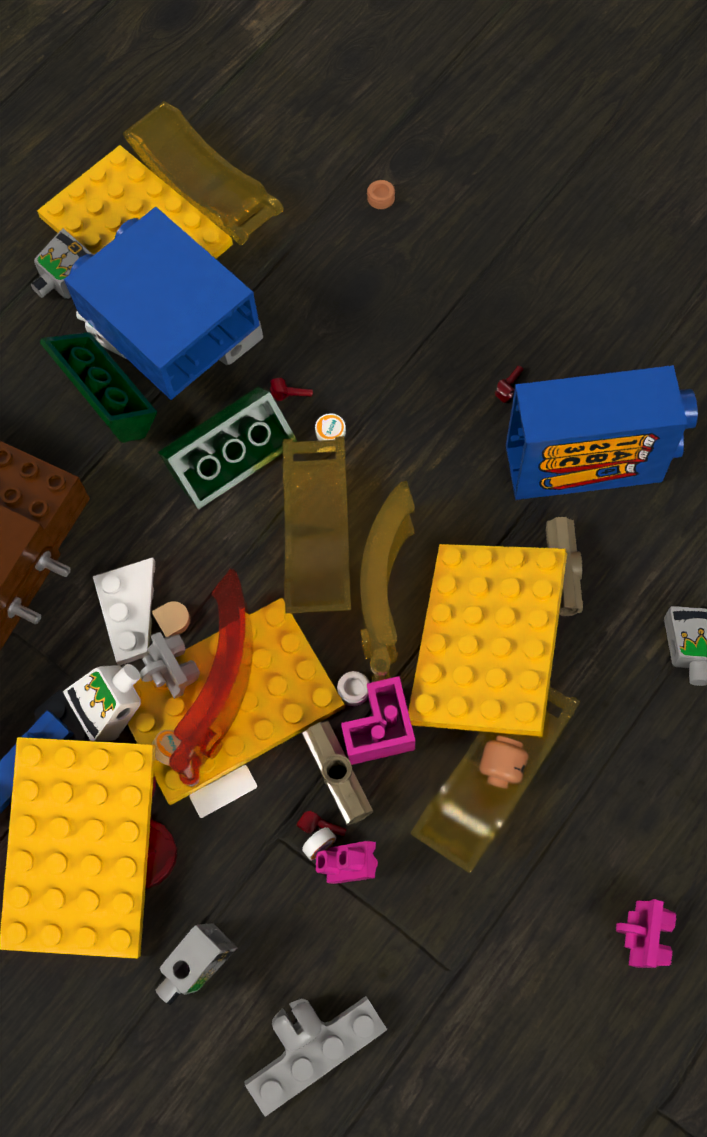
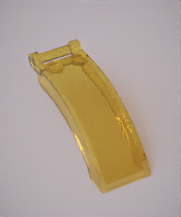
M165 101L123 132L130 146L154 174L222 231L233 237L239 245H243L249 239L248 236L273 215L278 216L284 210L278 199L266 193L262 183L241 172L221 157L193 129L181 111ZM255 213H257V214H256L254 217H252L248 222H246L243 226L240 227L241 224H243L246 220H248L252 215H254Z
M337 436L335 440L293 442V439H283L285 613L351 610L345 436ZM336 452V459L294 461V454Z
M407 481L400 482L382 505L369 532L362 558L360 591L364 629L360 630L365 659L371 658L370 667L374 673L372 682L391 678L389 673L390 664L395 663L398 659L395 647L397 633L390 612L387 594L392 567L398 552L405 540L414 534V527L409 513L414 512L415 506Z
M549 686L548 701L563 709L559 718L546 711L543 737L480 731L447 782L431 803L428 804L410 834L471 874L527 791L570 719L578 709L581 701L573 696L569 698ZM497 736L523 743L522 749L528 753V761L522 781L518 784L508 783L507 789L488 784V776L482 774L479 770L486 743L496 740Z

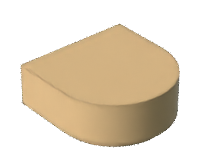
M168 602L152 611L165 637L181 634L189 627L190 614L187 608L179 602Z

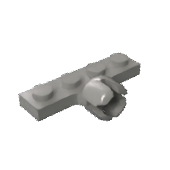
M367 996L331 1021L325 1023L319 1019L310 1003L305 999H298L289 1004L298 1021L295 1024L292 1023L283 1008L275 1015L272 1020V1027L284 1045L285 1051L280 1057L244 1081L246 1088L265 1117L387 1031L386 1026Z

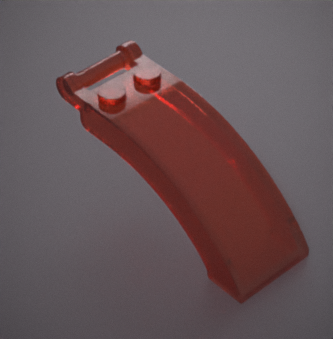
M231 568L212 592L213 598L217 600L219 609V639L211 671L197 699L174 729V735L181 743L171 755L169 764L171 769L179 774L181 782L188 787H193L199 783L201 779L200 769L208 758L212 760L223 746L221 741L238 714L251 673L253 657L251 617L238 575Z

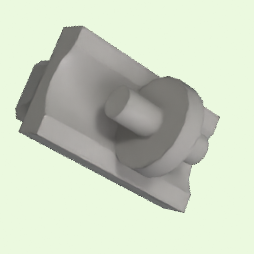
M161 632L151 635L153 643L148 647L149 655L142 658L146 666L140 671L142 681L149 682L154 680L157 687H161L166 683L174 699L183 696L186 686L194 683L199 678L200 671L196 663L190 660L179 665L175 659L183 655L186 650L179 634L165 638Z

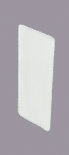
M243 765L190 794L189 797L199 817L203 818L256 789L257 784L248 767Z

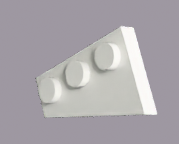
M153 557L93 576L115 660L119 666L149 655L147 650L151 643V605L154 594L153 573L155 572V560Z

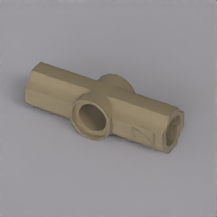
M556 517L546 522V540L548 548L566 549L567 559L559 615L573 616L574 614L582 613L583 610L580 584L582 579V557L580 551H577L574 520L567 517Z
M329 721L319 722L309 727L302 735L346 825L365 819L373 813V809ZM334 766H342L347 770L345 776L338 780L330 778L328 773Z

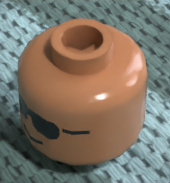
M497 736L496 740L486 743L479 770L482 774L488 776V784L507 789L508 783L518 784L522 781L528 761V753L522 749L523 743L502 736Z

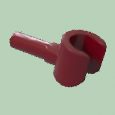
M517 366L506 380L502 379L498 382L495 396L503 403H507L514 396L515 389L512 385L523 371L521 366Z
M283 378L271 380L270 391L276 401L285 400L288 396L293 395L312 397L313 389L287 387Z
M312 811L304 812L297 822V827L312 835L317 826L321 829L329 828L332 833L343 837L346 833V828L326 822V820L321 819Z

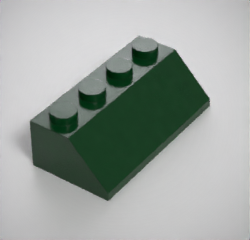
M91 332L41 338L40 344L121 443L146 437L157 411Z
M257 387L160 450L158 454L173 478L199 510L298 444V441L271 393Z

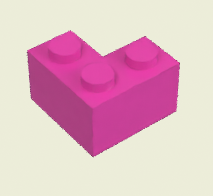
M400 677L367 683V694L372 716L341 723L348 759L351 765L415 750V737Z

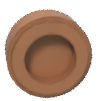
M385 180L371 183L367 189L368 203L376 209L390 207L395 200L394 186Z

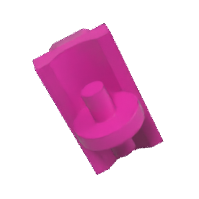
M364 841L330 847L328 851H319L316 854V872L327 874V883L331 884L375 878L376 867L378 866V861L373 855L376 849V842Z
M655 899L651 901H636L635 911L628 912L627 923L616 924V932L626 935L624 947L630 949L629 966L636 968L670 966L672 960L671 946L659 944L660 931H673L676 923V913L664 908L663 901Z

